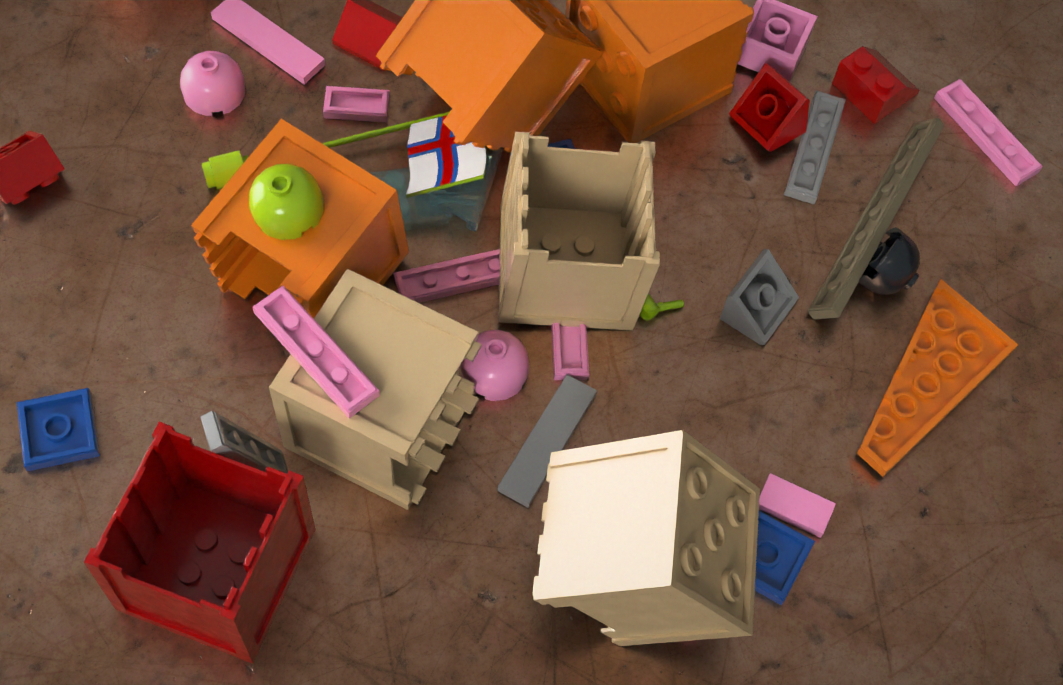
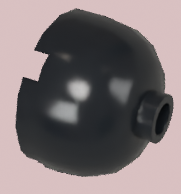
M896 227L886 232L890 237L884 243L880 242L859 280L860 284L876 294H893L903 288L908 290L919 277V274L916 273L920 265L918 247L909 236Z

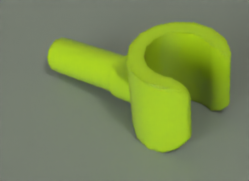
M648 294L639 315L646 321L651 320L664 310L683 308L684 301L681 299L655 303L651 295Z

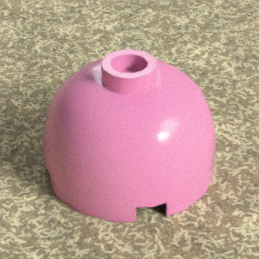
M219 51L198 53L188 60L181 71L180 88L185 103L196 113L213 116L212 112L223 111V114H226L238 107L245 97L244 76L238 63L227 54Z
M488 330L478 334L477 342L482 344L481 349L473 362L466 358L460 365L462 378L475 383L476 393L485 396L486 400H506L516 395L522 389V385L526 382L530 366L525 346L520 339L509 332Z

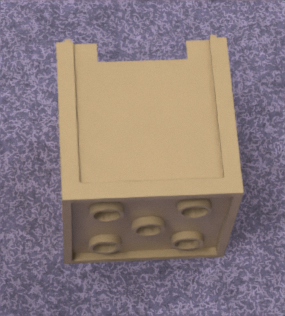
M515 131L500 205L499 322L552 326V323H559L560 326L579 327L580 324H585L587 328L633 331L660 266V252L656 251L652 164L656 154L655 142L641 141L640 144L622 142L619 152L547 147L549 137L530 136V132Z
M347 269L314 320L379 389L380 396L349 419L290 354L269 386L283 446L409 510L412 503L418 505L427 488L422 485L430 471L438 472L446 456L441 454L445 445L453 446L459 436L461 429L457 428V425L465 412L471 414L479 401V398L475 397V383L459 376V367L463 360L466 358L473 362L481 349L482 344L477 342L479 332Z
M684 430L551 453L546 482L550 483L548 500L543 503L541 519L545 523L544 534L539 535L537 552L541 556L539 576L534 577L532 593L534 601L542 605L549 604L555 608L572 606L607 625L608 628H601V633L612 638L611 642L618 646L753 635L760 488Z

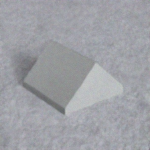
M769 249L762 250L727 296L720 316V320L759 345L766 344L799 299V296Z

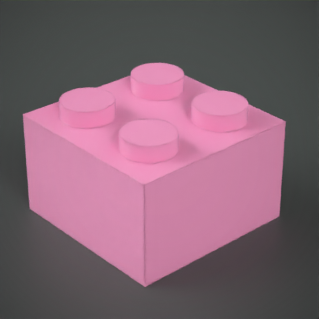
M757 0L753 7L754 15L752 22L747 27L746 41L742 45L741 59L737 64L759 72L764 64L768 63L790 82L810 40L818 16L776 0Z

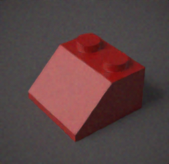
M864 46L840 61L832 84L874 124L916 96L920 91L877 50Z
M28 131L0 147V201L5 204L12 202L15 205L22 202L31 195L29 190L39 184L41 187L52 184L59 179L58 173L65 169L43 134Z

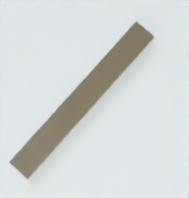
M939 118L912 124L812 302L808 313L813 319L840 317L944 127Z

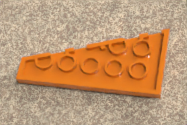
M941 278L932 293L857 451V454L882 477L902 460L1018 346L1014 340Z

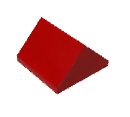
M347 0L334 33L332 44L383 70L380 67L382 62L376 55L403 17L370 0Z
M765 63L729 112V115L767 151L771 152L806 133L810 100L770 64Z

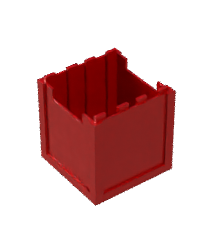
M158 422L152 433L153 441L97 546L90 548L83 562L116 610L253 664L316 530L304 476L290 470L288 473H284L268 466L265 469L266 472L195 446L191 437L175 432L173 426Z

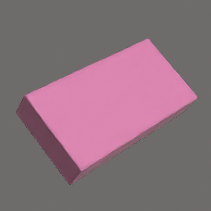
M326 86L323 117L326 119L387 123L390 90Z
M552 323L554 380H564L566 375L577 380H588L589 360L586 325L580 324L579 327L560 326L559 323Z
M771 473L759 498V510L819 538L824 534L836 503Z

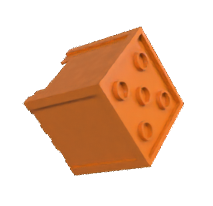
M415 0L376 57L382 62L380 67L383 70L392 71L398 77L401 74L411 76L415 71V75L422 78L452 108L443 123L453 132V135L456 137L454 139L456 144L466 145L472 142L475 147L484 148L487 145L492 150H498L500 147H503L507 152H511L515 131L530 132V136H539L604 52L549 0Z
M567 0L565 16L604 52L580 84L628 143H637L732 93L734 86L732 83L737 73L735 71L736 66L741 59V49L748 34L746 32L748 24L752 22L754 9L748 7L747 4L744 5L741 0Z
M282 118L191 225L194 232L197 233L194 237L197 245L205 249L203 257L206 263L211 265L209 269L212 275L216 278L219 277L217 285L220 291L225 293L228 289L246 300L255 287L270 295L281 286H284L313 318H315L347 269L383 286L409 253L397 190ZM276 164H292L304 168L314 176L323 194L324 212L319 224L314 228L311 226L308 230L302 232L303 236L296 239L280 240L267 236L255 223L249 209V190L254 179L266 168Z

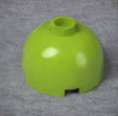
M276 164L266 168L254 179L249 190V209L255 223L267 236L280 240L296 239L303 236L302 232L308 230L311 226L314 228L319 224L324 212V198L316 179L307 170L292 164Z

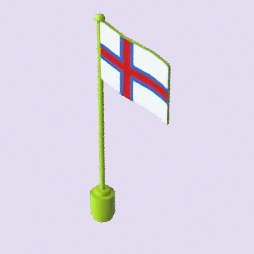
M450 112L322 143L328 148L410 128L407 146L410 182L406 198L483 179L486 172L487 156L485 147H475L472 142L466 145L456 144L454 142L456 137L453 135V132L443 123ZM238 150L209 157V161L201 163L208 189L216 187L217 190L222 189L247 160L248 155L241 156Z

